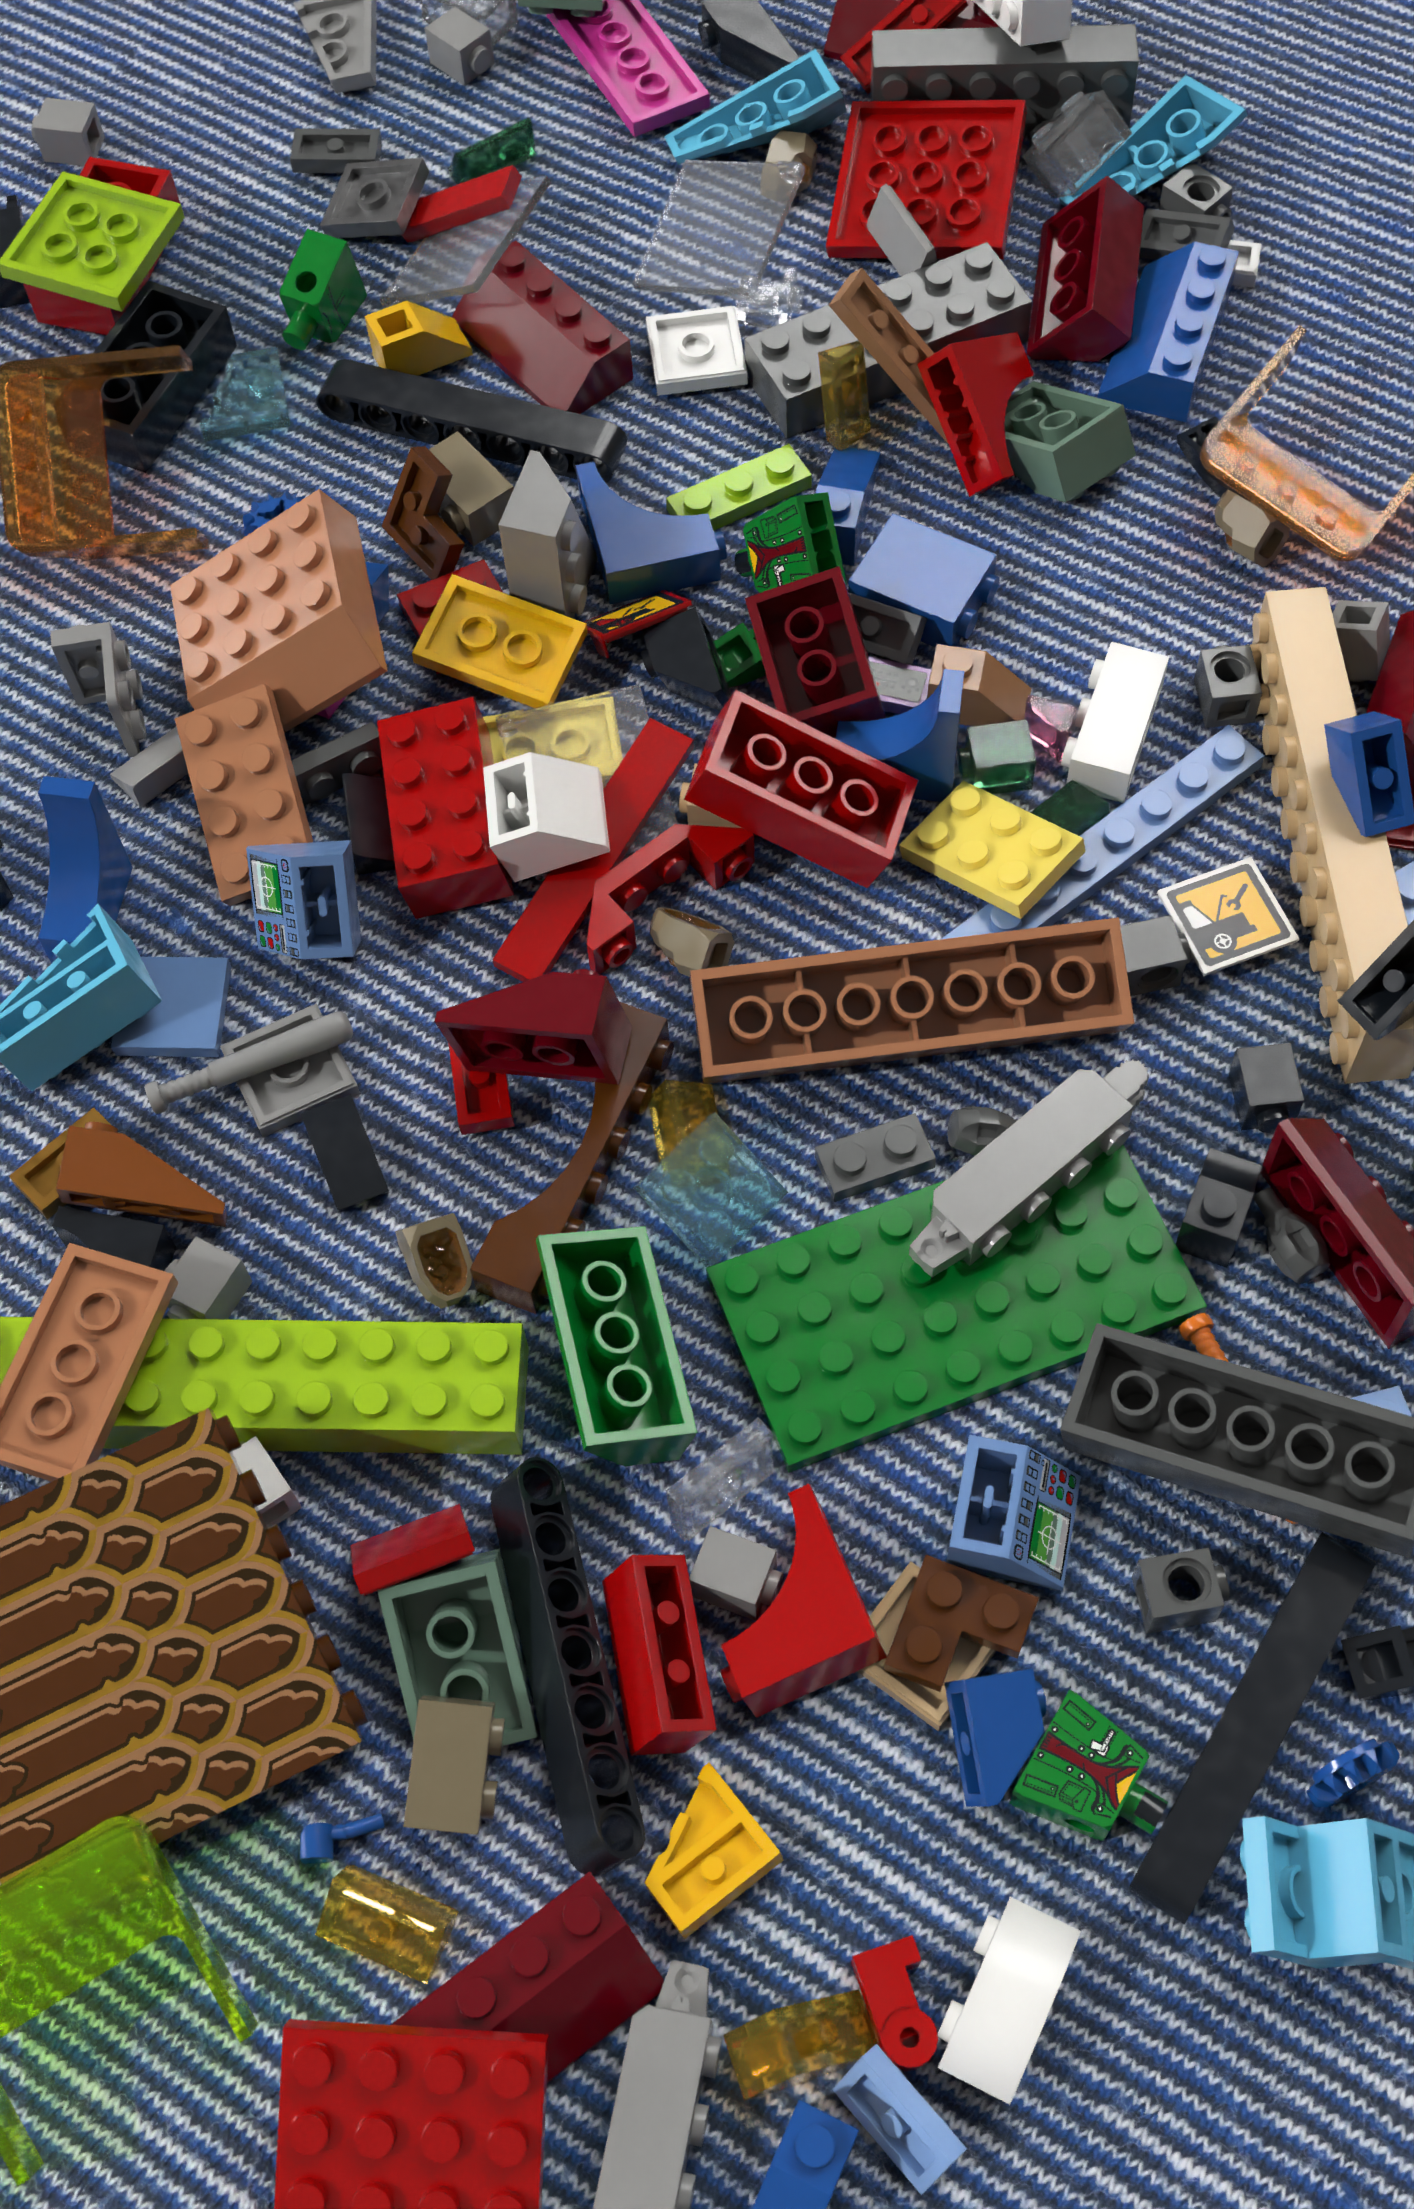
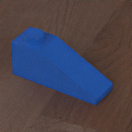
M836 445L819 480L815 494L828 492L843 565L855 566L880 465L881 452Z
M798 2100L752 2209H827L854 2147L859 2130Z

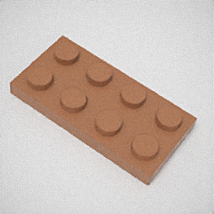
M265 683L174 718L220 898L223 903L229 906L252 898L246 850L248 846L313 842L273 690Z
M69 1243L0 1386L1 1466L52 1482L98 1460L178 1285L174 1274Z

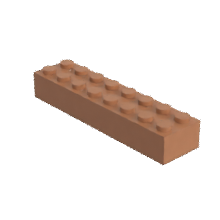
M1119 917L690 970V985L703 1084L1118 1033L1125 1031L1135 1024Z

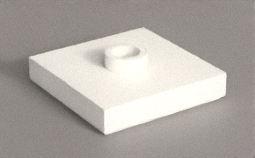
M735 306L646 317V328L657 396L748 384L747 368Z

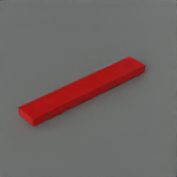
M649 718L603 789L610 852L551 870L492 959L494 967L522 982L550 973L591 909L595 880L622 861L694 749L693 739Z

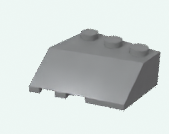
M530 450L498 524L509 592L513 597L574 619L575 614L581 615L584 611L587 601V584L596 565L597 556L571 498L542 454L538 451Z

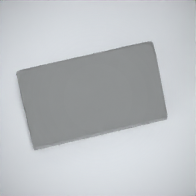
M887 184L883 185L879 190L868 218L867 228L899 275L902 276L938 262L932 243L892 187Z
M177 726L110 773L111 778L140 808L188 774Z

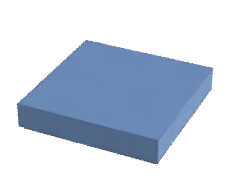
M141 957L162 1002L150 1009L144 1016L134 1020L113 1035L111 1048L115 1056L219 1057L231 974L229 959L218 957Z

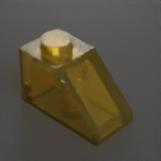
M859 1989L775 2008L723 2035L744 2100L789 2089L855 2064L875 2044L879 2046Z

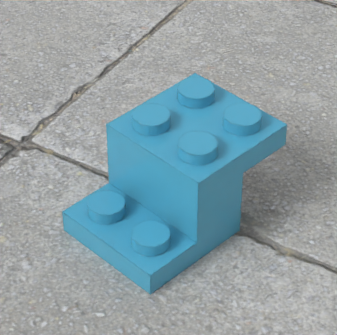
M1267 1816L1242 1819L1244 1840L1240 1847V1858L1243 1869L1246 1872L1248 1893L1245 1927L1251 1939L1252 1953L1317 1969L1389 1963L1414 1970L1413 1833L1368 1818L1295 1826Z

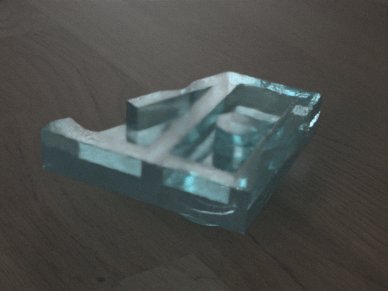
M271 347L232 354L225 369V379L218 384L213 395L215 406L209 419L203 418L200 423L204 442L292 426L278 348Z

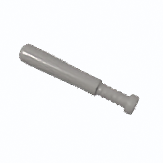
M336 1011L240 1051L208 1062V1066L202 1068V1070L186 1074L184 1077H178L176 1080H170L166 1084L159 1085L157 1081L149 1082L144 1086L145 1092L154 1113H163L168 1110L170 1102L183 1099L185 1096H191L212 1086H217L219 1089L247 1077L348 1042L353 1036V1029L347 1015L341 1011Z

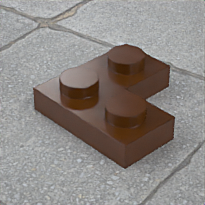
M426 446L411 447L381 527L421 570L433 580L454 571L465 543L438 516L453 474Z
M925 1555L885 1661L884 1671L941 1692L960 1637L1018 1659L1039 1597Z

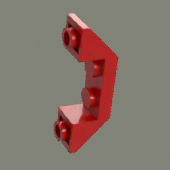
M674 824L595 880L586 943L590 970L602 974L610 967L616 968L621 966L630 958L637 945L634 921L625 911L631 912L637 909L645 901L648 894L664 883H672L685 872L687 866L691 865L715 890L730 880L737 881L750 870L752 864L755 863L754 834L744 828Z

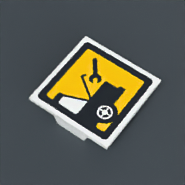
M1252 857L1157 891L1168 914L1172 917L1177 933H1184L1187 937L1191 960L1194 958L1203 976L1299 941L1298 935Z

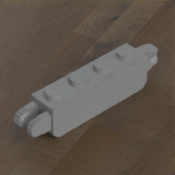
M1126 1060L1125 1063L1121 1062L1120 1067L1116 1066L1103 1078L1095 1070L1078 1069L939 1185L933 1193L931 1222L912 1242L909 1248V1255L914 1262L920 1265L929 1276L934 1277L961 1259L970 1266L983 1254L989 1258L998 1253L1011 1238L1012 1233L1010 1231L1024 1219L1028 1223L1035 1221L1049 1207L1052 1201L1051 1196L1064 1185L1068 1189L1076 1186L1088 1174L1092 1166L1090 1163L1102 1152L1111 1155L1125 1143L1131 1133L1128 1127L1132 1111L1135 1110L1136 1105H1140V1101H1143L1144 1086H1147L1149 1073H1147L1148 1068L1144 1067L1145 1064H1141L1139 1060Z
M671 1961L656 2006L647 2005L632 2016L593 2209H691L696 2175L685 2173L690 2145L698 2147L703 2145L709 2106L699 2104L704 2076L715 2079L722 2046V2038L711 2036L713 2023L712 2019L707 2017L709 1968L682 1961Z

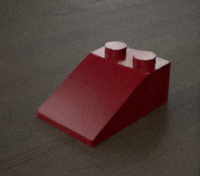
M578 969L573 973L551 972L437 1011L434 1021L468 1071L619 1085L632 1025L608 978L587 969Z

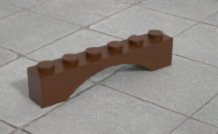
M620 1002L632 1025L619 1085L595 1082L591 1120L579 1149L566 1169L542 1194L521 1209L493 1223L470 1268L476 1291L533 1314H537L544 1298L549 1299L536 1239L538 1235L585 1231L586 1223L583 1219L590 1205L597 1206L604 1196L608 1184V1176L605 1174L613 1159L619 1161L623 1157L631 1135L628 1128L635 1114L642 1116L648 1107L653 1089L650 1083L657 1070L663 1072L667 1068L672 1057L674 1042L669 1041L668 1021L664 1017Z

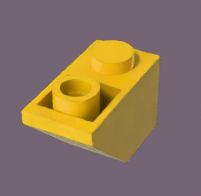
M406 300L365 316L372 354L379 367L418 376L473 355L470 344L454 318Z

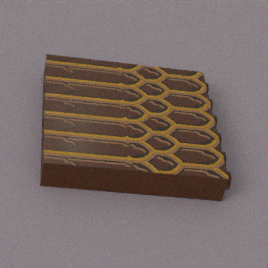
M207 1408L0 1506V1882L15 1915L362 1742V1733L359 1726L368 1722L365 1712L354 1689L343 1693L333 1671L342 1667L341 1660L328 1633L317 1638L308 1616L317 1612L316 1606L304 1580L299 1579L292 1583L283 1564V1560L292 1557V1554L278 1524L267 1528L257 1506L267 1502L254 1471L250 1469L242 1473L232 1451L242 1446L228 1415L217 1419L214 1411Z

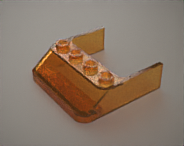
M1299 325L1209 432L1200 450V460L1209 473L1328 556L1338 561H1353L1363 555L1375 543L1413 495L1414 472L1383 511H1375L1249 424L1247 415L1289 366L1307 330Z
M179 345L6 362L0 366V483L5 533L9 543L16 550L31 557L94 560L210 549L209 539L197 528L115 535L101 388L104 382L110 378L193 370L192 360Z

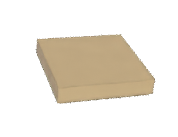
M911 1561L870 1615V1619L887 1656L920 1571V1567ZM960 1637L944 1683L978 1677L996 1650ZM887 1658L857 1671L938 1732L950 1716L945 1684H943L941 1692L884 1671V1664Z

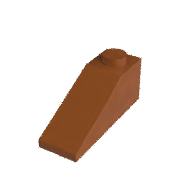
M86 1122L84 1128L69 1125L56 1186L62 1203L226 1227L228 1216L224 1202L127 1135L118 1133L116 1127L101 1122Z

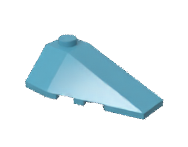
M814 49L664 137L677 163L682 164L771 143V140L780 130L809 134L817 128H824L830 125L838 116L847 111L839 86L817 50Z
M1185 75L1059 197L1061 205L1067 206L1107 175L1130 195H1137L1217 146L1248 116L1246 109Z

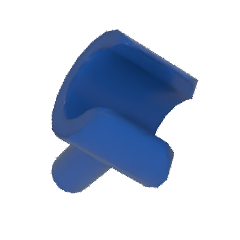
M379 1813L343 1825L342 1823L337 1825L329 1823H312L307 1825L300 1834L301 1862L308 1865L332 1862L334 1858V1842L346 1841L347 1839L385 1828L382 1814Z

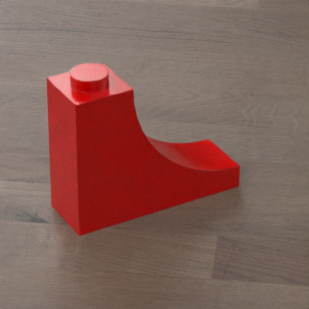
M1018 332L950 343L918 363L917 366L969 497L982 494L1014 476L1005 440L1006 408L1016 386L1034 376Z
M810 1484L788 1493L795 1518L796 1538L791 1567L780 1592L762 1616L749 1628L733 1639L721 1644L729 1666L720 1669L725 1686L733 1702L737 1703L744 1700L756 1718L887 1658L822 1506Z

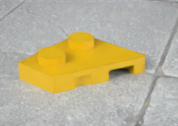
M710 1762L702 1767L697 1777L699 1785L685 1813H679L669 1833L668 1847L662 1854L658 1855L645 1881L650 1894L684 1939L783 1861L781 1852Z

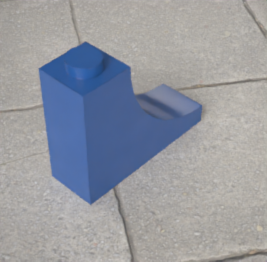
M594 462L576 465L579 497L610 604L647 597L662 590L670 592L721 581L720 561L727 559L726 544L722 531H713L708 513L677 516L642 509L627 502L610 489L600 476Z
M944 669L941 681L934 693L917 707L902 714L871 721H838L836 739L917 779L918 783L912 799L942 802L953 790L965 671Z
M43 776L38 795L47 821L50 868L46 907L38 939L52 964L58 958L52 950L63 939L71 944L92 922L87 914L97 904L115 922L117 921L133 866L95 782Z

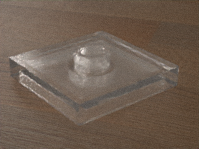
M759 1417L666 1490L671 1527L684 1542L686 1540L690 1541L773 1474L772 1432Z

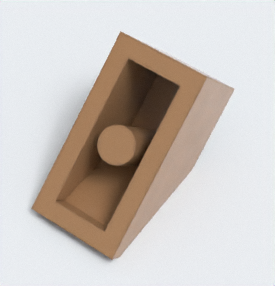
M937 644L929 679L928 698L938 687L944 669L965 671L960 725L1024 734L1032 688L987 651Z

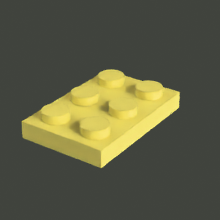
M964 780L899 844L902 859L1019 919H1022L1085 853L1082 837Z

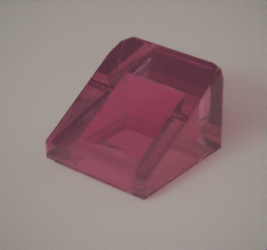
M1028 695L1023 722L1025 725L1024 732L1059 763L1062 761L1069 736L1072 737L1077 707L1033 695Z

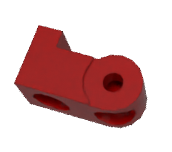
M913 1935L854 1955L851 1960L879 2047L894 2065L906 2072L918 2070L926 2065L935 2053L938 2043L937 2028L932 2019L919 2009L907 1970L919 1967L922 1961Z

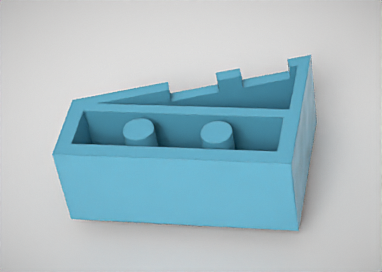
M99 904L87 914L92 922L71 944L63 939L52 950L58 958L36 980L28 975L0 1004V1062L31 1091L59 1075L62 1070L91 1050L101 1046L111 1036L134 1020L141 1018L150 1009L162 1002L132 939Z

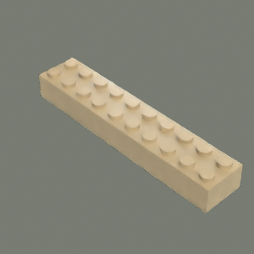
M1326 587L1265 592L1260 613H1255L1253 616V642L1247 645L1251 646L1262 689L1257 715L1263 714L1265 722L1262 730L1265 755H1272L1274 763L1271 772L1272 791L1275 797H1281L1284 808L1281 811L1280 817L1281 832L1285 840H1291L1293 849L1290 855L1291 878L1294 883L1300 882L1303 895L1299 903L1300 919L1303 927H1310L1312 941L1309 946L1310 965L1313 972H1320L1323 985L1319 991L1320 1010L1324 1018L1330 1017L1333 1030L1329 1039L1331 1060L1334 1065L1340 1064L1344 1084L1407 1079L1414 1067V1016L1380 1040H1374L1337 1001L1406 929L1408 924L1386 833L1383 832L1368 837L1360 834L1331 775L1324 724L1357 716L1327 589Z

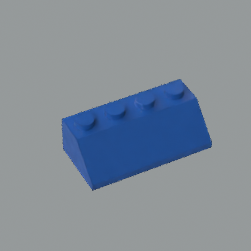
M1194 241L1145 265L1135 294L1131 339L1121 349L1114 350L1097 398L1123 404L1124 408L1187 422L1231 293L1239 251Z

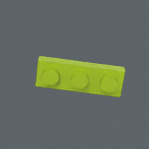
M787 444L666 497L667 511L670 515L677 516L708 513L713 531L811 488L812 474L791 445Z

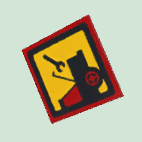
M662 590L586 620L584 623L587 624V633L590 634L598 654L608 658L606 643L687 611V607L691 606L692 602L689 599Z

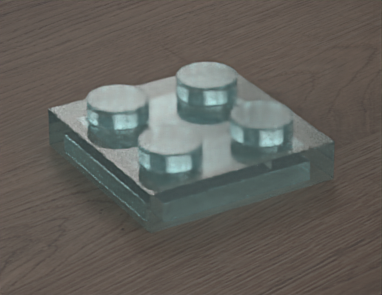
M716 1112L708 1115L633 1187L706 1268L718 1263L788 1193Z

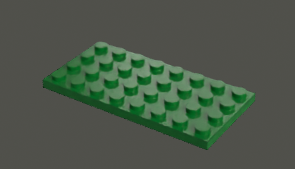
M1124 1144L1111 1155L1102 1152L1090 1163L1092 1166L1088 1174L1076 1186L1068 1189L1064 1185L1051 1196L1052 1201L1049 1207L1035 1221L1028 1223L1024 1219L1010 1231L1012 1233L1011 1238L998 1253L989 1258L983 1254L970 1266L961 1259L934 1277L929 1276L920 1265L914 1262L909 1255V1248L912 1242L931 1222L933 1193L944 1181L707 1267V1279L788 1472H793L1084 1361L1096 1323L1146 1337L1181 1324L1194 1315L1205 1313L1207 1304Z

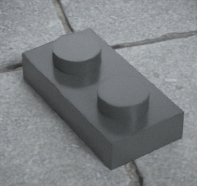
M295 128L290 155L293 173H343L347 163L380 161L382 148L380 129Z
M1147 208L1142 224L1139 258L1158 260L1194 241L1227 248L1235 230L1232 218Z
M849 593L866 651L912 665L927 618Z
M373 721L292 760L304 806L316 800L325 799L333 792L343 788L342 774L354 773L372 776L383 768L379 733Z
M916 1113L815 1147V1159L834 1202L933 1169L936 1163V1157Z

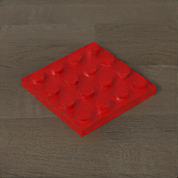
M1026 100L852 101L826 242L828 258H887L867 228L868 218L879 190L883 185L887 184L892 187L932 243L937 259L951 257L988 242L1000 259H1004L1027 115Z
M289 2019L283 2026L274 2209H542L549 2034Z

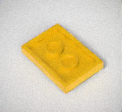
M452 574L412 652L413 663L549 713L587 635V624Z

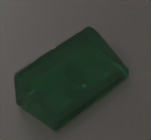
M528 117L455 153L448 169L449 176L458 185L511 165L516 166L536 156L531 119Z

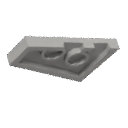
M301 0L293 2L335 93L351 90L357 91L365 87L375 86L377 0Z

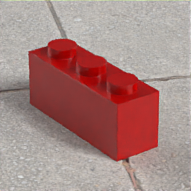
M631 1555L602 1580L630 1756L685 1753L717 1730L685 1555Z

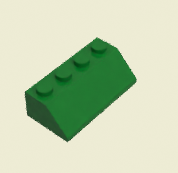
M646 1226L538 1235L536 1239L537 1249L583 1450L624 1467L679 1460L698 1432Z

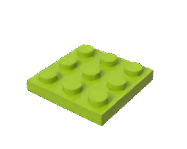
M62 171L0 258V273L3 278L122 312L184 220L185 216L180 203Z

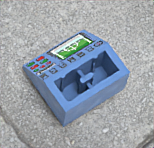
M351 840L248 846L246 850L258 949L301 960L354 957L361 942V931Z
M969 1434L946 1562L976 1574L1062 1591L1081 1476L1027 1445Z

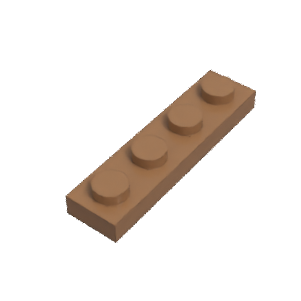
M863 268L858 269L848 276L830 302L829 307L948 444L917 366L918 363L933 355L934 352Z

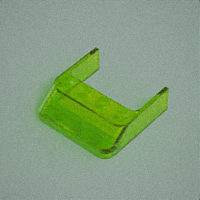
M129 1815L109 1818L0 1885V2038L158 1938L166 1935L176 1936L185 1943L240 2043L252 2036L259 2026L153 1834L140 1819ZM0 2083V2154L17 2186H20L29 2180L41 2168L44 2162Z

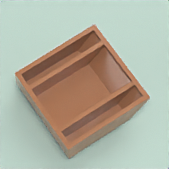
M320 489L170 585L187 698L194 710L265 683L273 690L283 730L286 733L387 672L357 518Z

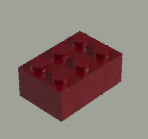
M840 566L745 598L776 710L833 738H836L838 721H871L886 718L851 597Z

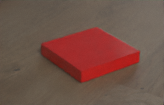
M460 1504L350 1545L353 1576L360 1595L364 1594V1596L470 1556L475 1551Z

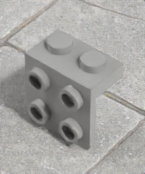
M110 622L76 625L66 629L50 631L52 650L77 705L107 701L109 711L129 757L136 756L140 753L139 740L146 739L147 735L141 709L136 710L135 701L143 699L142 684L138 671L131 670V659L126 641L117 640Z

